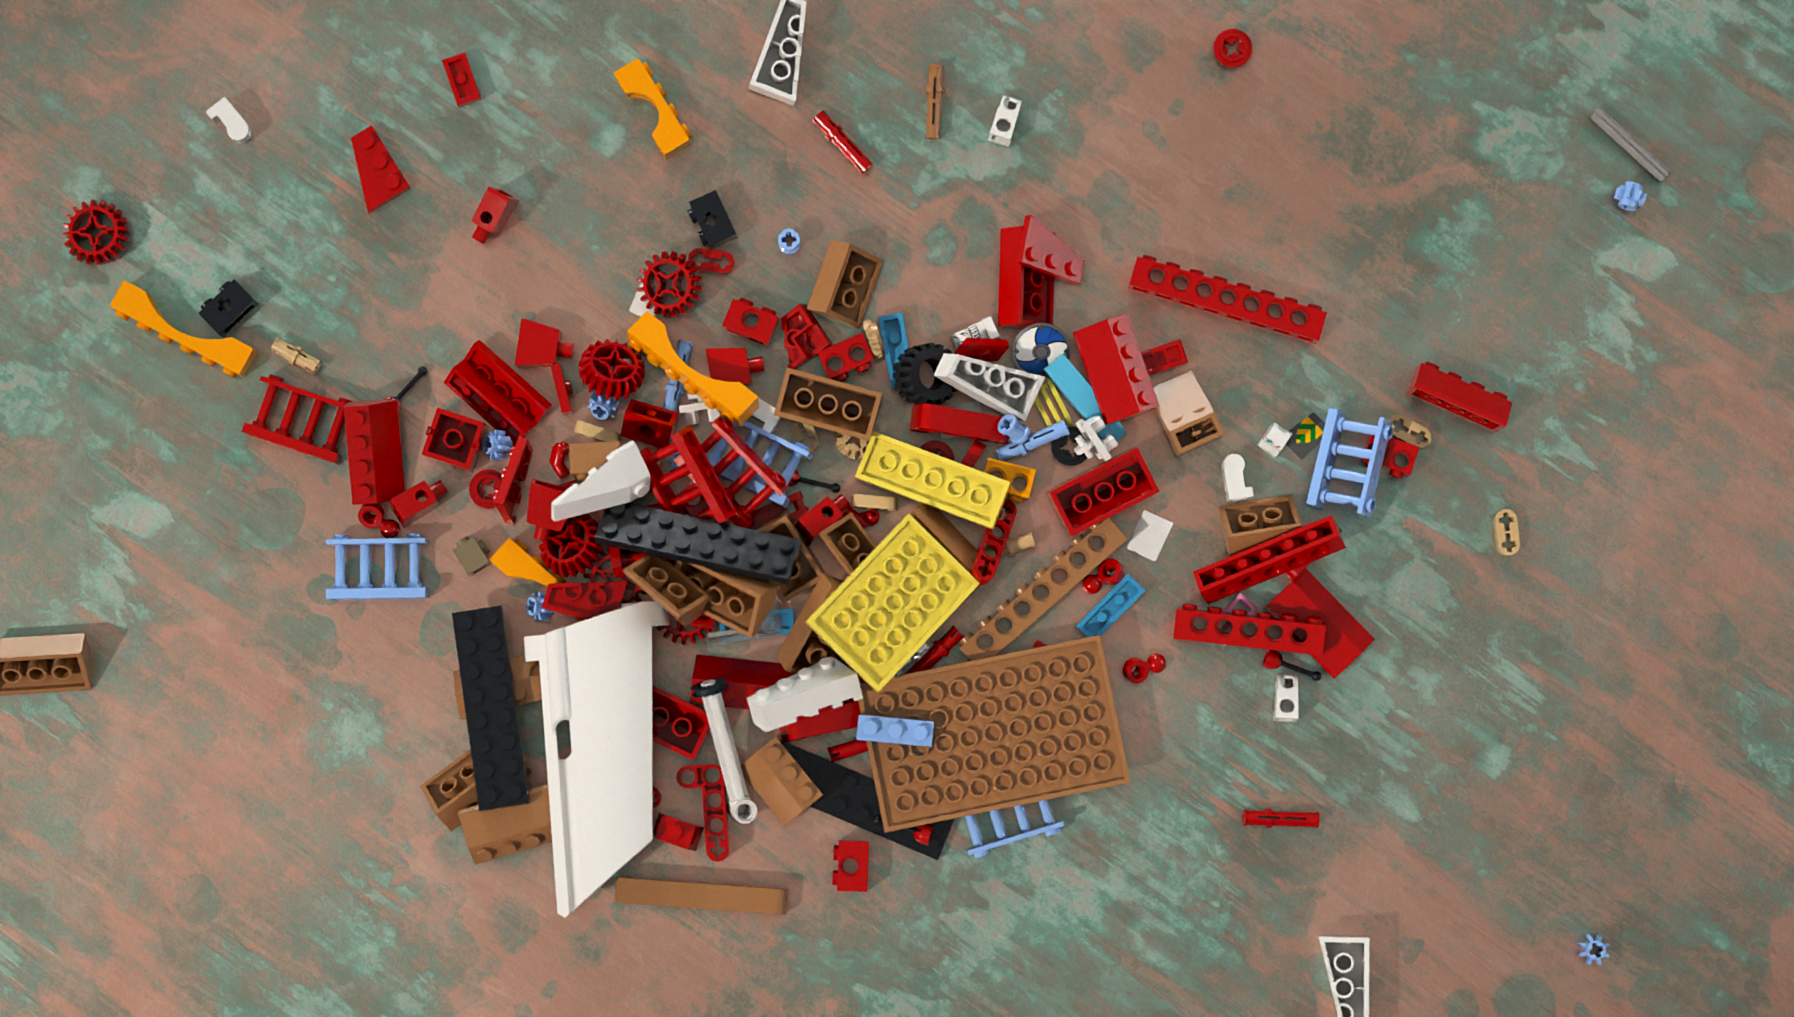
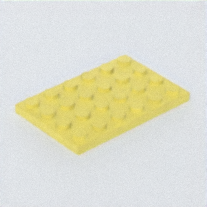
M907 514L805 623L876 692H879L980 583L910 514Z

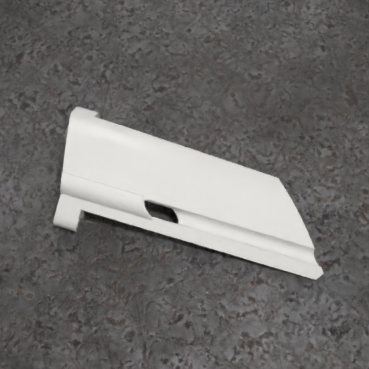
M656 601L621 604L620 609L548 632L545 635L524 637L525 662L539 661L557 913L564 918L652 841V626L670 625L669 612ZM562 720L570 722L572 752L566 759H559L556 726Z

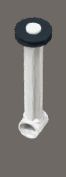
M726 678L708 679L693 685L690 689L695 691L692 694L693 697L702 698L729 797L727 812L739 823L748 824L756 818L758 811L756 804L751 801L750 794H748L721 694V692L728 688V685L724 684L727 680ZM746 804L744 813L738 814L739 807Z

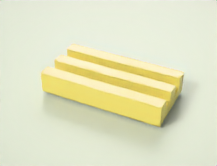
M1052 380L1042 384L1039 392H1041L1056 423L1061 422V419L1045 390L1048 387L1066 420L1067 427L1074 424ZM1036 396L1034 403L1046 426L1049 427L1052 423L1038 396Z

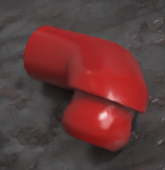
M566 442L556 443L552 447L549 460L560 480L570 475L563 462L565 455L569 453V445Z
M850 506L843 513V517L852 513L863 528L874 526L878 523L880 517L879 512L875 509L858 513Z

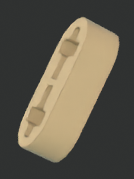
M1400 414L1394 415L1389 419L1390 422L1395 423L1401 420V426L1408 430L1407 432L1403 430L1395 432V426L1391 425L1393 427L1392 437L1420 447L1419 450L1430 444L1432 439L1431 433L1424 426ZM1422 432L1424 433L1423 438L1426 441L1417 444L1415 443L1416 438L1410 435V433L1418 435Z
M787 419L795 441L802 443L804 441L802 433L805 431L809 438L814 437L813 447L808 450L810 453L814 452L819 446V439L814 427L803 424L804 428L799 429L797 423L792 424L791 420Z
M577 420L573 431L578 435L599 442L620 441L621 438L617 432Z
M852 494L851 507L898 511L899 499L885 496Z
M1500 510L1493 518L1496 549L1503 556H1511L1517 553L1520 548L1518 520L1512 510ZM1503 514H1506L1507 518H1511V522L1507 524L1508 531H1505L1504 523L1499 522ZM1505 534H1508L1509 542L1514 543V547L1510 548V552H1507V548H1502V543L1506 542Z

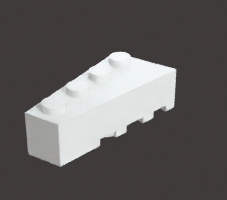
M780 0L748 89L791 106H794L797 95L807 3L804 0Z
M947 353L943 354L933 375L1004 416L1013 414L1020 421L1026 420L1045 379V376L1027 373L959 354Z
M830 656L822 658L818 663L808 668L799 670L798 673L788 678L779 680L776 684L766 689L757 691L756 694L748 697L747 700L753 723L765 732L797 722L798 716L811 717L819 714L818 709L830 705L834 709L843 706L842 701L853 698L854 701L863 699L857 673Z
M1319 936L1338 1017H1369V937Z

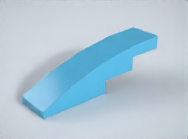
M1061 354L1044 368V371L1085 421L1097 415L1104 422L1092 387L1064 354ZM1120 422L1105 425L1106 427L1096 434L1100 439L1107 434H1111L1117 442L1128 432Z

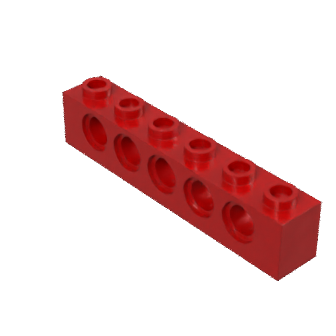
M1330 515L1193 571L1201 595L1207 604H1210L1345 549L1346 546L1333 516Z
M1184 603L1182 607L1176 609L1173 639L1323 656L1327 624L1322 623V619L1307 618L1306 622L1297 621V616L1282 615V619L1272 618V613L1257 612V616L1247 615L1246 610L1232 609V613L1222 612L1220 607L1207 606V610L1197 609L1195 604ZM1196 617H1204L1207 620L1208 625L1205 629L1200 630L1194 626V619ZM1226 619L1232 623V630L1230 632H1222L1219 629L1218 624L1221 620ZM1248 622L1254 623L1257 626V633L1247 635L1243 630L1244 624ZM1270 626H1279L1282 629V635L1279 638L1271 637L1268 633ZM1297 628H1303L1307 632V638L1303 641H1298L1293 637V631Z

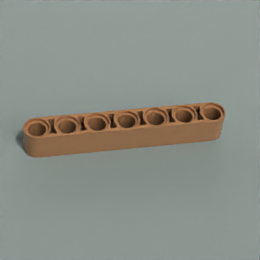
M616 877L614 902L785 915L788 889Z

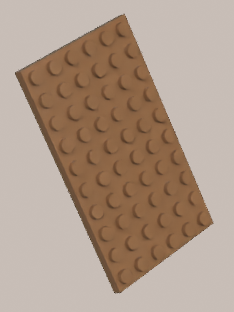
M1100 635L895 676L879 692H876L867 682L860 684L863 699L858 700L861 715L934 722L932 747L866 741L885 832L1131 783Z

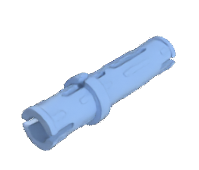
M678 340L676 354L688 365L693 343ZM670 378L669 384L665 386V391L667 392L663 408L677 412L681 394H684L685 389L681 382Z
M1062 420L1059 423L1030 434L1028 439L1020 445L1011 442L996 448L1000 461H1006L1021 454L1025 456L1028 454V451L1063 436L1070 435L1065 420Z

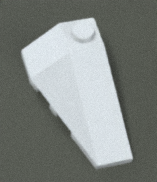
M632 440L610 453L606 457L608 462L598 470L595 467L588 472L589 476L583 483L573 484L551 503L552 520L555 522L625 504L638 497H643L650 491V473L636 443Z

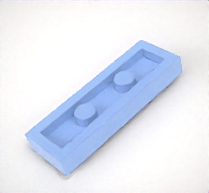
M859 715L856 740L932 747L934 722Z

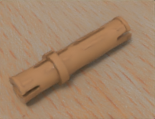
M932 64L928 65V86L925 89V92L928 93L925 138L940 140L942 94L945 93V88L943 87L944 66ZM935 80H936V98L934 99V92H935V89H934V88H935ZM934 105H935V124H933Z

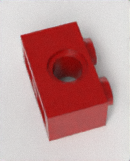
M740 298L739 301L733 299L722 328L769 347L780 321L779 317L775 316L776 312L766 307H763L762 310L753 307V302L744 298ZM750 315H755L759 319L757 325L753 327L745 324V319Z
M631 399L624 414L620 436L650 444L657 448H663L672 441L671 435L675 432L678 412Z
M839 840V845H834L833 860H838V870H833L832 885H837V891L867 892L869 841ZM850 858L856 860L858 869L854 873L846 872L843 867L845 860Z

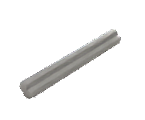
M1598 108L1592 114L1591 119L1657 180L1663 181L1669 175L1670 171L1602 108Z

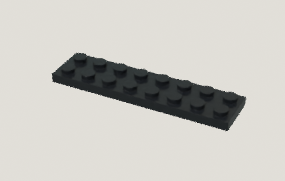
M632 503L606 508L594 536L595 543L786 585L789 584L802 547V540L725 523L718 524L716 521Z
M499 605L452 613L479 811L530 804L503 606Z
M787 742L782 743L824 794L810 807L938 860L955 818L928 824L934 826L928 845L916 841L913 833L900 829L885 832L883 824L876 825L873 822L874 816H881L874 779L837 763H832L830 760Z

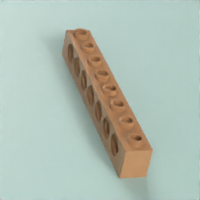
M1110 518L1089 527L1092 531L1086 537L1083 534L1079 535L1071 543L1073 548L1066 553L1063 550L1052 559L1055 564L1051 568L1047 569L1044 566L1034 575L1037 579L1030 586L1025 583L1015 592L1018 597L1012 602L1007 599L997 608L1000 613L993 619L990 616L985 618L978 625L981 629L975 635L971 632L960 641L962 646L959 648L969 661L997 656L1118 549L1127 538ZM1093 537H1100L1104 542L1103 548L1100 550L1093 549L1090 545V540ZM1081 553L1085 557V564L1083 566L1074 565L1072 562L1073 554ZM1061 569L1066 572L1067 579L1065 582L1059 583L1054 580L1053 573L1055 570ZM1045 586L1048 589V597L1045 599L1037 598L1034 592L1035 588ZM1020 602L1027 603L1030 607L1029 614L1025 616L1019 615L1016 611V605ZM1006 618L1011 622L1012 626L1008 632H1002L998 629L997 623L1000 619ZM982 635H989L993 639V645L990 648L986 649L980 646L979 638Z

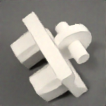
M689 392L687 393L688 400L698 398L697 402L679 405V411L683 413L686 425L700 423L698 410L707 409L709 422H713L719 416L722 418L721 413L716 409H709L696 394L691 395Z
M1095 415L1086 421L1082 419L1077 421L1075 425L1083 437L1078 435L1075 438L1079 444L1074 449L1077 455L1084 453L1090 459L1094 456V452L1099 460L1103 459L1105 462L1112 458L1109 453L1118 446V443L1111 434H1107L1101 440L1096 433L1106 427L1102 419Z

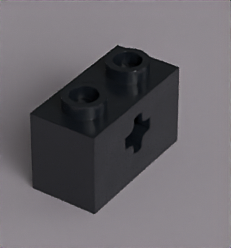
M716 190L689 202L691 209L687 211L693 224L698 222L702 230L697 233L703 246L708 244L710 249H715L737 238ZM711 216L715 219V225L711 226L707 223V217Z
M235 279L232 282L227 281L219 289L220 293L214 299L209 298L201 306L202 310L198 313L223 338L259 304ZM226 302L231 308L229 311L225 310L223 306Z

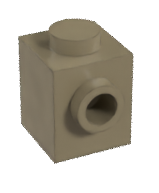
M468 536L464 537L456 543L457 547L452 550L466 573L471 577L492 564L487 556V553L490 551L482 539L478 541L475 537L470 539Z

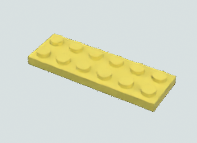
M874 431L855 475L859 480L992 530L995 527L1011 487V482Z

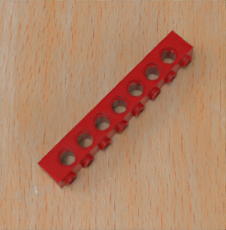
M1143 255L1142 258L1137 257L1128 289L1314 344L1320 339L1327 312L1322 311V307L1318 305L1308 304V306L1298 304L1299 301L1291 297L1280 299L1274 297L1275 293L1267 290L1256 292L1251 290V286L1247 284H1229L1226 278L1220 276H1213L1212 279L1204 276V272L1196 269H1190V271L1180 269L1181 266L1176 263L1166 262V265L1156 262L1157 259L1152 256ZM1155 271L1160 272L1163 275V281L1160 283L1153 282L1150 274ZM1178 278L1184 279L1187 283V288L1183 290L1177 289L1174 285V280ZM1201 285L1207 286L1210 289V295L1207 297L1201 296L1198 293V287ZM1222 293H1231L1234 297V302L1231 304L1223 302L1221 298ZM1248 299L1256 301L1258 305L1257 310H1248L1245 306V301ZM1269 307H1278L1281 310V316L1278 318L1272 317L1269 314ZM1293 314H1302L1305 319L1304 324L1298 325L1294 323L1292 319Z

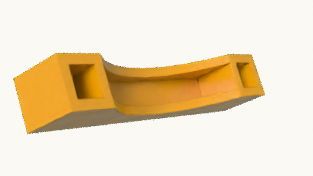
M125 280L110 304L116 310L114 314L126 321L131 317L138 321L137 327L147 332H150L151 329L159 332L157 337L171 344L172 340L180 343L179 349L190 355L194 351L202 355L200 360L213 367L215 363L223 366L222 372L234 378L237 374L245 377L258 353L252 347L233 337L201 339L179 332L162 317L149 293Z
M648 311L627 330L628 344L631 348H634V351H641L645 354L652 365L656 367L659 365L665 370L669 378L681 382L691 395H698L709 409H716L721 413L722 418L727 419L731 424L734 423L740 428L759 408L758 396L740 382L715 380L696 372L685 364L672 348L665 324Z
M508 538L489 559L510 578L528 579L547 587L548 584L564 583L565 581L554 572L550 574L544 568L545 563L539 556L535 555L532 558L526 552L528 547L518 538L515 541Z

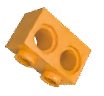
M988 458L984 473L991 474L997 472L1001 474L1003 480L1011 482V487L1007 494L1009 496L1008 500L1022 503L1023 500L1028 501L1036 470ZM1021 478L1026 482V488L1023 491H1017L1013 488L1012 482L1015 479Z

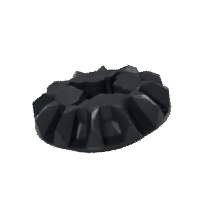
M1068 427L1070 435L1052 441L1051 451L1055 459L1063 465L1076 466L1085 461L1086 455L1084 453L1077 455L1074 451V457H1072L1069 450H1061L1060 448L1067 445V436L1075 444L1077 443L1075 438L1078 435L1083 437L1077 427Z

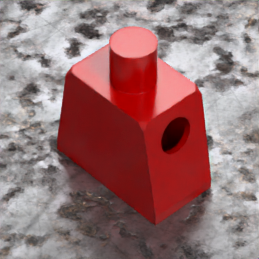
M488 186L472 218V222L478 225L472 238L485 244L490 233L499 234L519 200L499 188ZM490 214L492 215L491 222H489L488 220Z
M521 318L515 366L517 368L551 367V365L558 364L559 356L573 357L574 343L561 342L562 332L558 329Z
M746 348L705 349L712 379L740 382L745 387L752 385L751 373L765 371L763 358L748 359Z
M532 479L529 490L527 523L536 525L533 538L546 542L551 530L561 532L566 519L555 522L552 520L551 503L569 488Z
M441 480L430 486L425 481H422L390 499L391 509L402 527L405 528L437 508V498L448 493ZM425 497L427 500L420 502L417 498Z
M842 494L833 501L826 497L802 515L795 525L807 544L811 546L820 538L818 534L842 519V512L850 506V503ZM822 513H826L829 518L824 517Z
M659 812L652 837L687 850L696 851L704 827Z

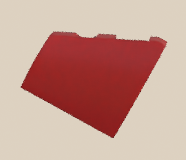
M806 304L797 305L781 318L782 329L785 332L784 345L788 349L790 363L787 364L788 368L796 370L818 355L817 352L833 345L812 312L807 310Z

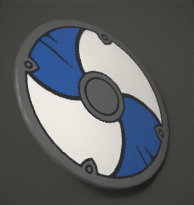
M1035 323L1025 327L1017 334L1012 345V357L1018 369L1027 373L1045 376V378L1049 377L1044 371L1045 367L1061 354H1064L1068 360L1071 355V346L1067 335L1060 328L1049 323Z

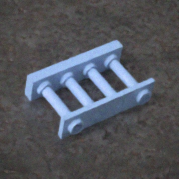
M1329 408L1306 504L1324 510V505L1327 502L1358 507L1357 513L1364 518H1370V514L1376 506V499L1374 497L1387 442L1393 434L1392 422L1384 417L1379 418L1378 426L1348 421L1345 418L1346 414L1338 409ZM1347 430L1375 435L1372 450L1341 444L1342 432ZM1343 454L1370 459L1366 474L1335 468L1336 456ZM1337 478L1364 483L1361 498L1330 492V480Z
M747 421L742 425V427L750 430L744 442L751 449L759 435L772 441L762 459L768 467H770L780 446L793 452L782 473L786 480V485H788L801 458L804 457L810 461L813 458L812 454L808 452L809 447L796 441L794 445ZM723 437L716 443L712 453L707 455L712 467L721 460L720 457L728 443ZM740 455L719 476L734 482L742 475V467L746 460ZM757 473L743 488L758 494L765 487L763 485L765 481ZM774 491L767 498V500L785 509L790 502V499L785 496L786 491L781 496Z
M410 533L407 534V538L348 539V535H333V539H326V545L335 546V584H333V589H326V599H429V589L422 587V583H420L419 545H429V540L422 538V534ZM385 545V583L382 584V588H373V584H370V546ZM395 545H409L410 583H407V588H397V583H395ZM345 546H360V584H358V588L348 589V584H345Z
M1048 800L1038 801L1046 826L1031 830L1024 805L1014 806L1022 833L1007 837L999 809L989 811L998 841L984 845L975 815L965 816L974 848L967 850L968 855L974 854L975 858L988 855V849L1043 832H1045L1046 836L1059 833V827L1064 826V822L1055 823Z

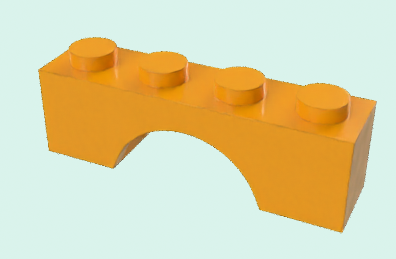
M639 58L613 73L627 98H644L652 102L658 109L659 121L652 133V137L666 160L691 145L689 137L692 135L685 123L679 124L676 119L679 115L672 103L667 104L663 96L666 93L659 82L654 84L650 77L653 75V72L647 62L642 64Z

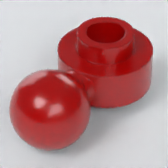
M363 504L361 506L358 519L363 526L368 528L380 527V532L385 538H395L399 534V524L395 520L384 519V509L380 504ZM369 511H374L376 515L370 514Z
M1113 558L1104 560L1098 568V575L1091 574L1084 578L1082 583L1083 589L1089 594H1096L1101 590L1102 583L1104 582L1109 585L1119 583L1124 577V566ZM1116 570L1115 574L1111 576L1112 571Z
M1158 653L1150 655L1147 662L1138 657L1130 658L1123 666V676L1131 683H1142L1148 677L1149 671L1153 673L1162 672L1166 667V659Z

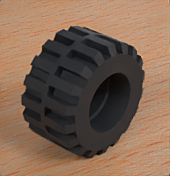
M927 343L904 350V354L899 355L897 359L900 362L895 363L893 367L897 369L896 373H893V379L896 378L897 380L894 386L895 389L901 390L898 393L901 398L907 397V403H914V405L922 403L942 404L946 402L945 400L953 397L951 392H957L958 389L935 376L932 386L928 389L922 384L919 377V370L924 361L930 364L935 373L943 354H951V350L944 349V346L941 344Z

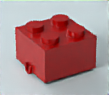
M437 407L432 425L428 426L426 430L427 439L422 455L426 458L473 472L488 425Z

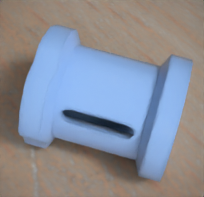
M784 229L778 236V243L782 252L794 254L799 250L801 244L800 237L793 229ZM788 236H791L792 240H794L790 247L784 242L787 241Z
M1013 414L1003 416L998 423V431L1003 435H1008L1012 443L1020 445L1028 439L1030 434L1029 427L1025 424H1020Z

